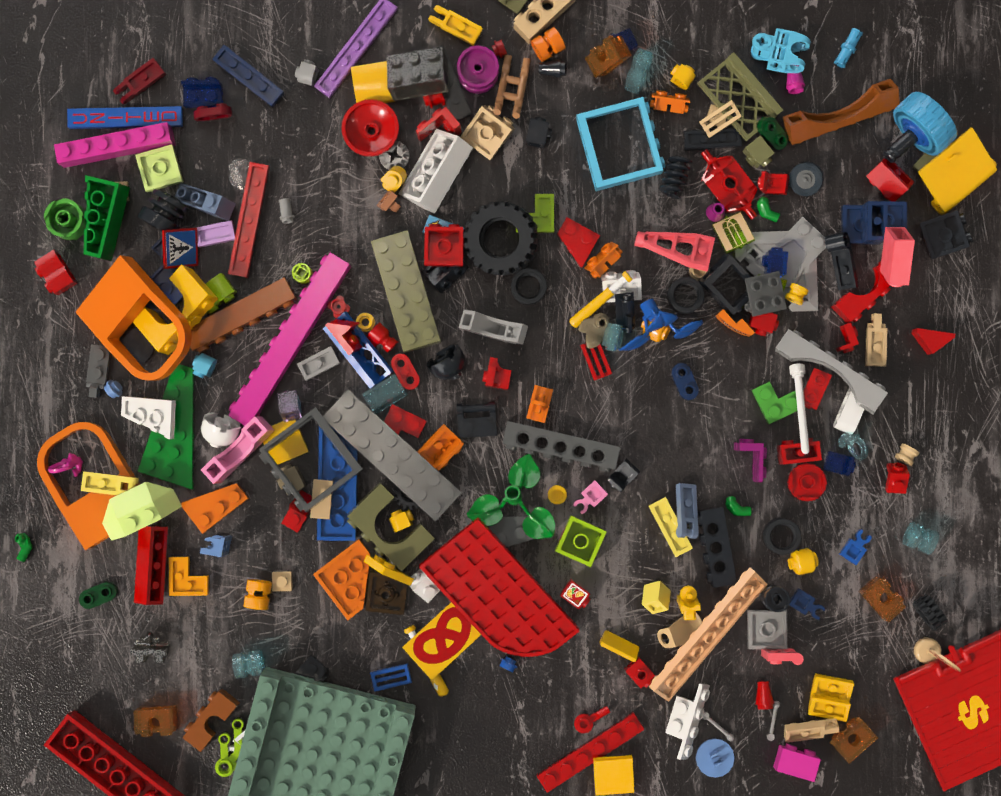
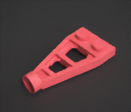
M638 231L634 246L647 248L689 268L708 271L715 238L697 233ZM670 240L672 241L671 249L663 248L657 245V241ZM678 243H691L693 245L692 254L684 255L678 252L676 245Z

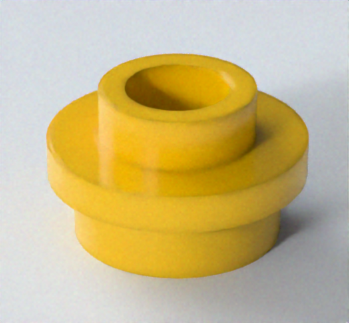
M362 313L356 319V322H360L358 327L363 332H369L375 326V319L369 313ZM364 319L369 320V324L367 326H363L362 321Z

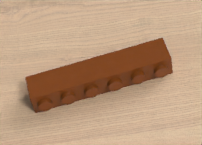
M283 277L201 320L191 329L192 341L190 348L192 351L203 353L210 349L209 345L213 343L220 344L227 340V336L231 334L234 336L243 332L244 327L257 325L261 322V318L265 316L269 318L276 315L278 309L282 307L287 309L295 304L294 301L298 299L288 280Z

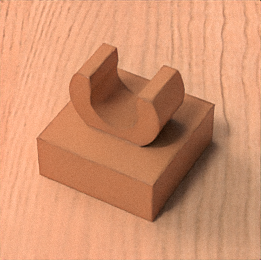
M387 191L376 205L383 211L389 208L393 212H397L401 207L394 201L397 195L392 191Z

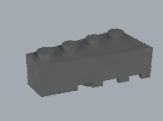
M528 515L503 516L498 524L487 526L505 547L533 539L523 531V520ZM465 517L468 526L472 520L469 517Z

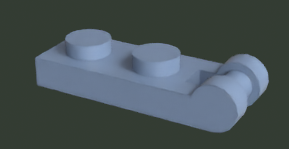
M679 483L676 484L678 523L676 535L679 538L688 536L689 538L696 539L699 534L696 485Z

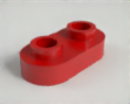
M405 354L395 355L391 360V366L401 385L408 390L417 388L420 378L410 359ZM403 360L405 365L399 367L398 361ZM408 377L414 378V382L412 384L407 383Z

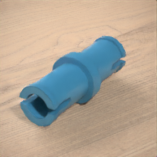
M856 28L851 29L846 42L841 45L842 49L834 64L841 68L846 67L851 54H854L856 51L855 47L863 32Z

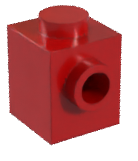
M751 313L748 325L752 330H755V334L766 336L777 330L779 320L776 319L778 315L767 313L752 317Z
M637 656L636 662L631 661L624 668L625 672L640 689L643 686L645 688L652 683L653 677H655L654 673L639 656Z

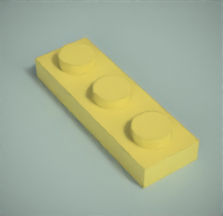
M664 497L650 504L648 507L674 556L678 557L693 549L687 536L685 538L677 537V517L667 498Z

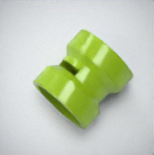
M304 263L296 264L292 269L293 278L300 284L310 282L313 274L312 269Z

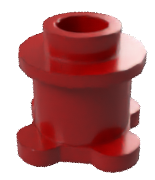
M436 85L437 89L428 92L425 90V95H423L425 105L430 106L431 109L433 106L441 103L442 106L445 105L440 85Z

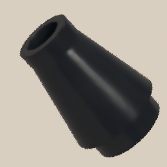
M557 59L539 63V74L562 78V76L567 74V62Z

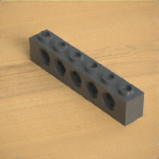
M507 421L502 443L506 444V449L517 451V447L525 449L524 453L535 455L536 452L543 453V457L550 459L558 456L562 457L563 462L573 464V460L581 462L580 466L589 468L592 465L600 466L599 470L606 472L616 469L620 451L618 446ZM525 433L528 435L529 440L526 444L518 442L519 434ZM540 437L547 440V446L543 449L539 448L536 444L537 439ZM557 442L565 443L566 450L563 453L556 451L555 445ZM577 446H582L585 450L582 457H577L574 454V449ZM596 450H600L603 453V459L599 462L593 459V453Z

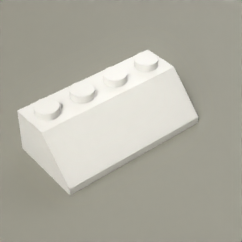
M436 129L398 194L419 207L435 213L446 193L450 190V186L459 174L473 147L457 135Z

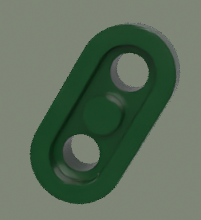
M765 116L759 120L757 125L758 132L768 145L777 150L785 148L788 143V135L776 119Z
M112 582L99 584L83 591L79 596V603L85 609L94 608L115 599L118 594V588ZM104 589L109 590L108 596L104 594ZM87 596L91 597L90 603L86 601Z

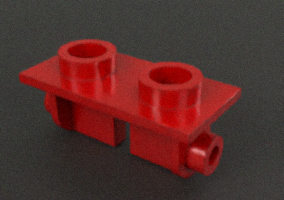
M816 368L813 369L803 391L806 408L817 410L832 377L831 374Z

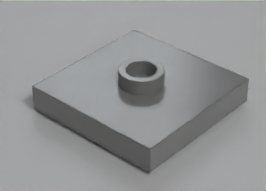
M747 610L748 649H787V610L782 612Z

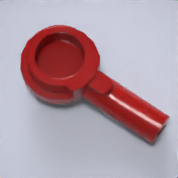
M605 706L591 715H578L574 720L575 729L580 733H588L593 727V722L610 713L609 708Z

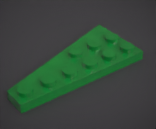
M179 364L171 373L162 398L164 400L176 401L174 439H168L158 432L151 431L138 472L193 490L194 374L192 373L194 370Z

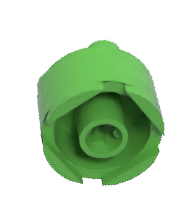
M65 198L53 201L47 206L44 213L46 227L52 234L62 239L77 240L84 234V229H86V219H84V211L86 210L70 199Z

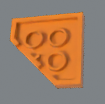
M360 539L313 574L347 620L364 608L369 565L363 561L366 555L371 556V553Z

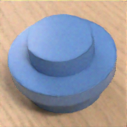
M113 380L106 382L104 390L111 398L122 395V386L119 382Z

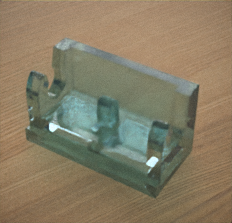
M394 374L362 395L370 409L377 414L408 394Z

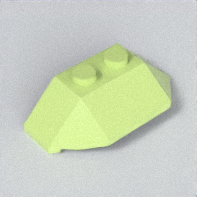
M144 482L110 498L102 524L110 539L115 540L163 519L182 507L174 489Z

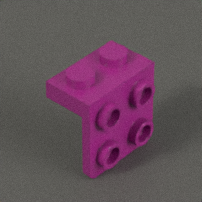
M739 439V443H734V450L753 451V481L763 482V478H766V467H763V459H766L767 449L764 447V443H754V439Z

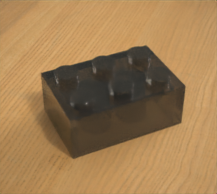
M443 47L387 56V89L394 101L449 92L448 59Z

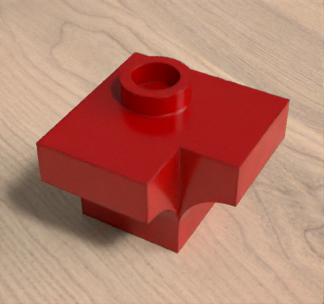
M490 357L488 371L484 370L482 382H486V387L508 390L511 370L501 368L498 364V358Z

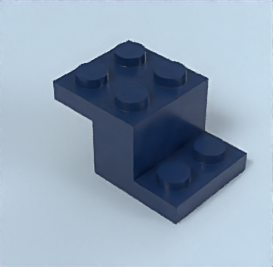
M868 201L863 205L841 206V232L848 233L851 244L880 245L884 242L885 227H905L907 229V202Z

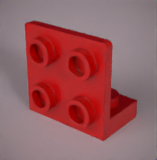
M447 107L437 109L432 114L433 117L428 121H422L416 130L420 142L442 124H444L443 127L448 133H453L457 136L462 133L460 123Z

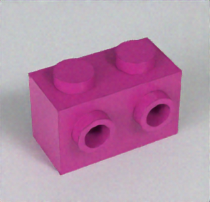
M786 743L785 746L779 745L773 767L778 772L815 782L821 759L812 750L804 749L803 752L797 750L796 746Z

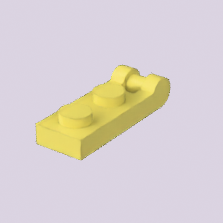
M84 471L81 491L119 495L127 491L122 490L123 482L128 483L127 490L138 484L139 478Z

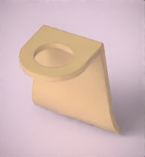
M697 612L696 620H684L682 616L668 628L658 631L657 637L660 644L665 648L684 645L690 639L692 632L700 627L702 620ZM663 633L669 638L668 644L662 639Z

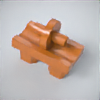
M534 385L526 419L545 423L553 389Z

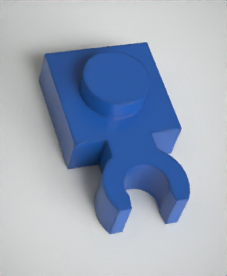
M862 529L856 532L855 541L849 538L839 555L854 565L858 564L867 551L863 545L869 543L872 536L867 535L864 540L861 539Z

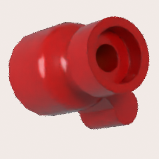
M380 322L367 335V338L374 347L381 344L387 353L398 343L394 337L389 336V330Z

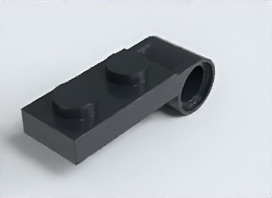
M841 232L827 235L825 237V245L828 252H831L838 291L859 287L848 233Z

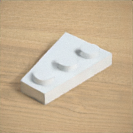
M122 396L121 416L139 425H144L150 428L151 431L158 432L168 439H174L175 400Z

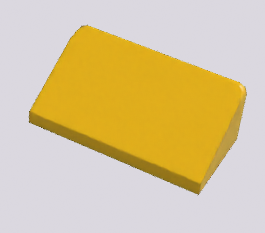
M607 630L604 631L599 641L602 647L632 662H636L639 646Z

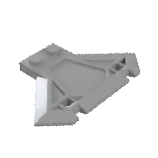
M801 217L789 231L751 232L754 239L749 242L743 232L735 233V259L739 263L745 259L749 263L746 269L753 276L779 271L784 297L786 293H789L791 283L806 288L809 292L804 296L803 304L798 305L791 302L787 307L792 312L818 311L817 256L826 248L825 237L804 217ZM753 251V252H755L758 256H757L756 258H754V257L750 254V252Z

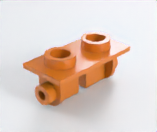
M661 90L651 93L652 97L655 98L650 101V107L653 110L667 111V105L669 104L671 105L670 112L681 114L688 112L689 105H685V103H690V99L686 98L685 94L675 93V96L667 95L668 92Z
M613 242L607 243L601 248V252L597 256H593L588 260L584 269L590 271L593 278H600L609 269L605 262L607 261L612 266L621 257L623 252L618 247V244Z

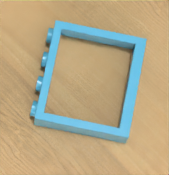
M643 97L577 114L576 122L595 191L662 174L665 162L663 157L659 156V140L654 138V122L649 119V104L644 101ZM638 106L655 167L602 180L586 120Z

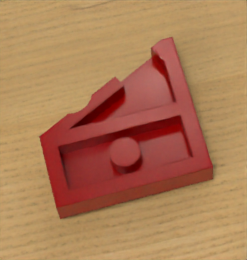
M566 217L557 233L580 268L583 267L600 236Z

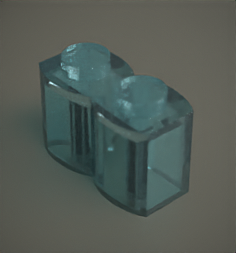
M640 48L636 51L631 63V69L625 80V90L636 94L642 90L646 74L652 63V52Z

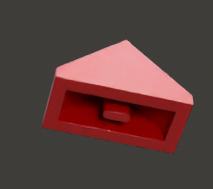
M921 328L913 329L911 333L927 355L934 354L955 338L954 333Z

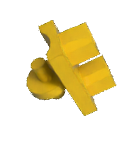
M687 585L680 590V595H677V603L684 620H696V611H700L697 591L694 587Z

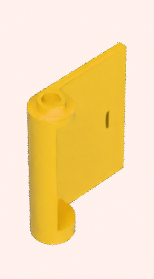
M969 128L920 169L918 173L934 197L931 201L933 208L940 215H945L997 171V164L989 156L974 129Z

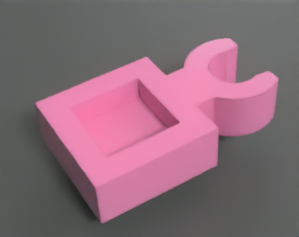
M594 480L581 492L584 498L576 500L573 505L577 506V504L582 503L584 508L580 513L584 514L589 504L595 507L608 494Z

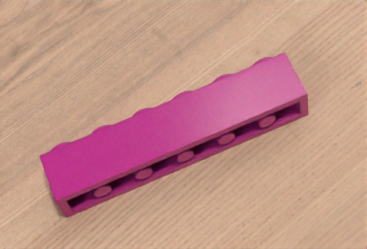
M165 122L54 144L57 163L66 168L147 152L171 144L176 146L173 129Z

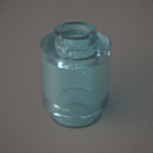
M608 323L607 327H605L602 341L605 350L616 352L617 348H621L624 330H622L623 325Z

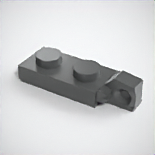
M91 344L86 387H89V397L99 398L100 390L104 389L108 381L111 353L105 346Z

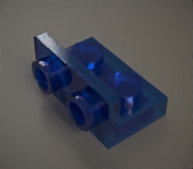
M207 77L205 80L186 78V80L181 81L183 87V106L185 108H197L200 106L216 107V104L223 103V85L217 78Z

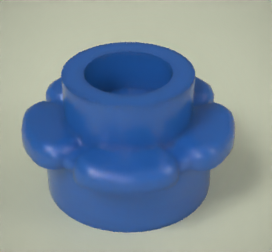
M507 656L505 659H501L500 667L512 673L515 668H518L515 665V660Z

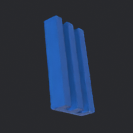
M408 663L370 672L374 692L412 683ZM405 669V672L380 678L375 677L376 675ZM407 676L405 680L377 686L378 682Z

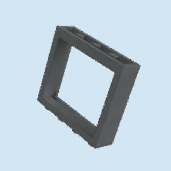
M316 407L259 448L261 460L265 465L267 463L271 465L273 469L270 472L276 480L281 479L285 485L282 488L288 496L292 494L295 497L296 501H294V504L300 511L304 509L306 513L363 470ZM314 419L352 471L307 504L268 452Z

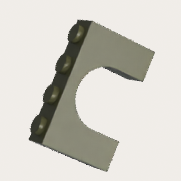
M379 482L347 514L349 518L347 522L354 529L358 527L362 531L360 535L368 543L372 541L376 545L374 549L381 556L385 554L390 559L388 562L395 565L394 569L399 568L402 571L435 538L419 523L400 541L388 542L381 539L375 531V519L378 513L394 496Z

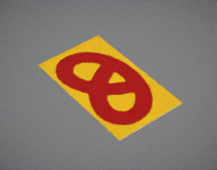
M451 602L402 648L425 674L433 680L481 634Z

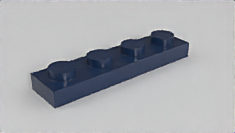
M223 45L212 60L272 108L284 94L283 90L227 46Z

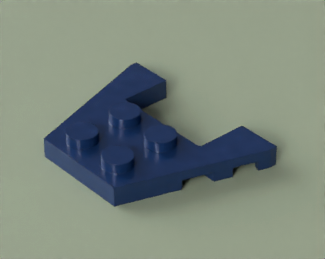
M161 237L151 248L163 259ZM162 264L150 278L170 301L177 306L183 300V295L169 278L178 268L163 269ZM151 300L147 303L146 307L165 315Z

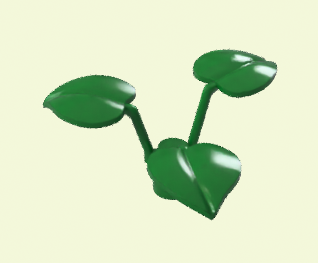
M530 454L520 458L511 467L508 474L511 486L506 488L505 497L502 499L501 505H499V500L495 496L486 494L479 497L467 512V516L472 521L479 517L486 526H493L502 520L503 513L500 509L504 507L506 502L511 505L519 504L528 515L522 524L523 531L527 536L533 539L551 538L555 534V522L551 513L543 507H536L530 513L522 501L520 492L522 487L527 489L533 488L538 484L541 476L540 470Z

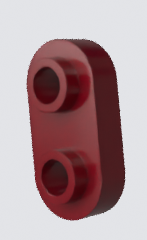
M226 103L216 104V107L212 108L200 106L193 112L194 120L209 121L228 118L232 116V109Z

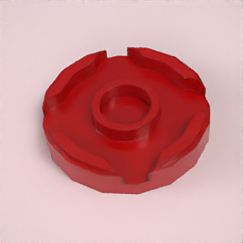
M804 463L792 469L787 483L789 491L794 497L802 501H813L824 493L827 480L826 475L818 466Z

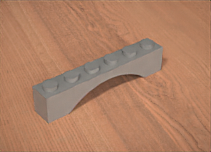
M788 329L776 346L775 352L791 362H813L833 370L847 383L854 395L856 404L874 415L888 394L885 391L886 388L877 382L874 384L869 381V377L864 373L853 371V367L847 362H839L835 359L836 356L833 353L822 351L816 342L812 340L808 342L799 331Z

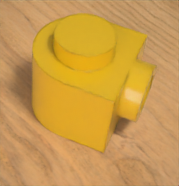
M676 64L670 73L673 75L670 81L679 88L687 90L696 77L695 71L688 65L684 66L681 64L679 66Z
M393 166L381 179L383 187L387 191L395 193L406 181L407 173L402 167Z
M400 509L391 513L392 517L389 518L394 533L413 525L414 517L411 510L402 512Z

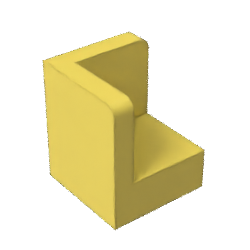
M661 581L644 585L642 605L652 614L669 610L670 589Z

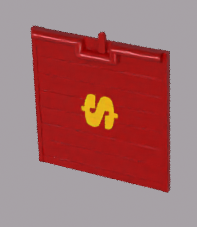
M1001 629L957 650L952 645L948 646L950 653L944 655V657L961 669L960 672L937 658L893 678L943 791L1001 766Z

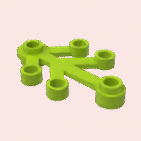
M236 718L232 722L234 739L242 733L244 721L241 718ZM236 721L241 722V727H235L234 723ZM226 732L221 733L218 738L221 758L215 764L216 773L222 777L230 776L235 770L237 764L235 761L238 759L242 745V738L238 741L239 743L234 740V752L229 756L228 743L231 737ZM227 736L228 741L223 742L221 737ZM222 764H228L229 768L224 770Z

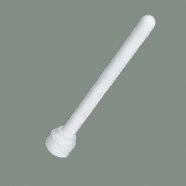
M798 363L790 365L789 370L790 375H792L795 381L801 451L807 454L809 453V441L802 382L805 374V365Z

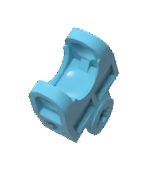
M776 28L775 36L759 33L753 37L751 55L756 60L768 61L767 70L782 73H800L805 68V62L793 53L800 52V50H808L811 41L803 34Z

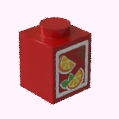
M572 579L569 580L560 593L562 598L577 609H580L581 606L585 608L591 599L589 598L590 593Z

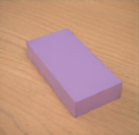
M233 221L197 227L198 247L234 241L236 234Z

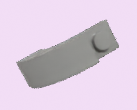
M463 310L459 324L460 329L492 339L522 345L528 326L524 324L496 319L470 310Z

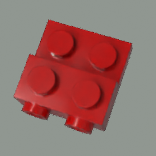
M430 224L429 227H425L424 266H463L464 228L458 224H450L448 227H441L440 224Z

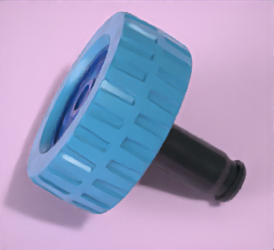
M913 92L894 109L893 117L902 135L883 152V156L890 163H894L897 158H900L913 145L928 155L936 156L956 139V126L945 109L934 99L924 93Z

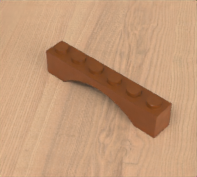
M887 79L873 84L858 100L840 110L822 114L807 113L800 110L783 116L784 131L787 133L790 143L794 145L814 137H819L822 134L836 131L847 125L855 124L861 120L872 118L878 114L889 112L900 104L899 87L891 79Z

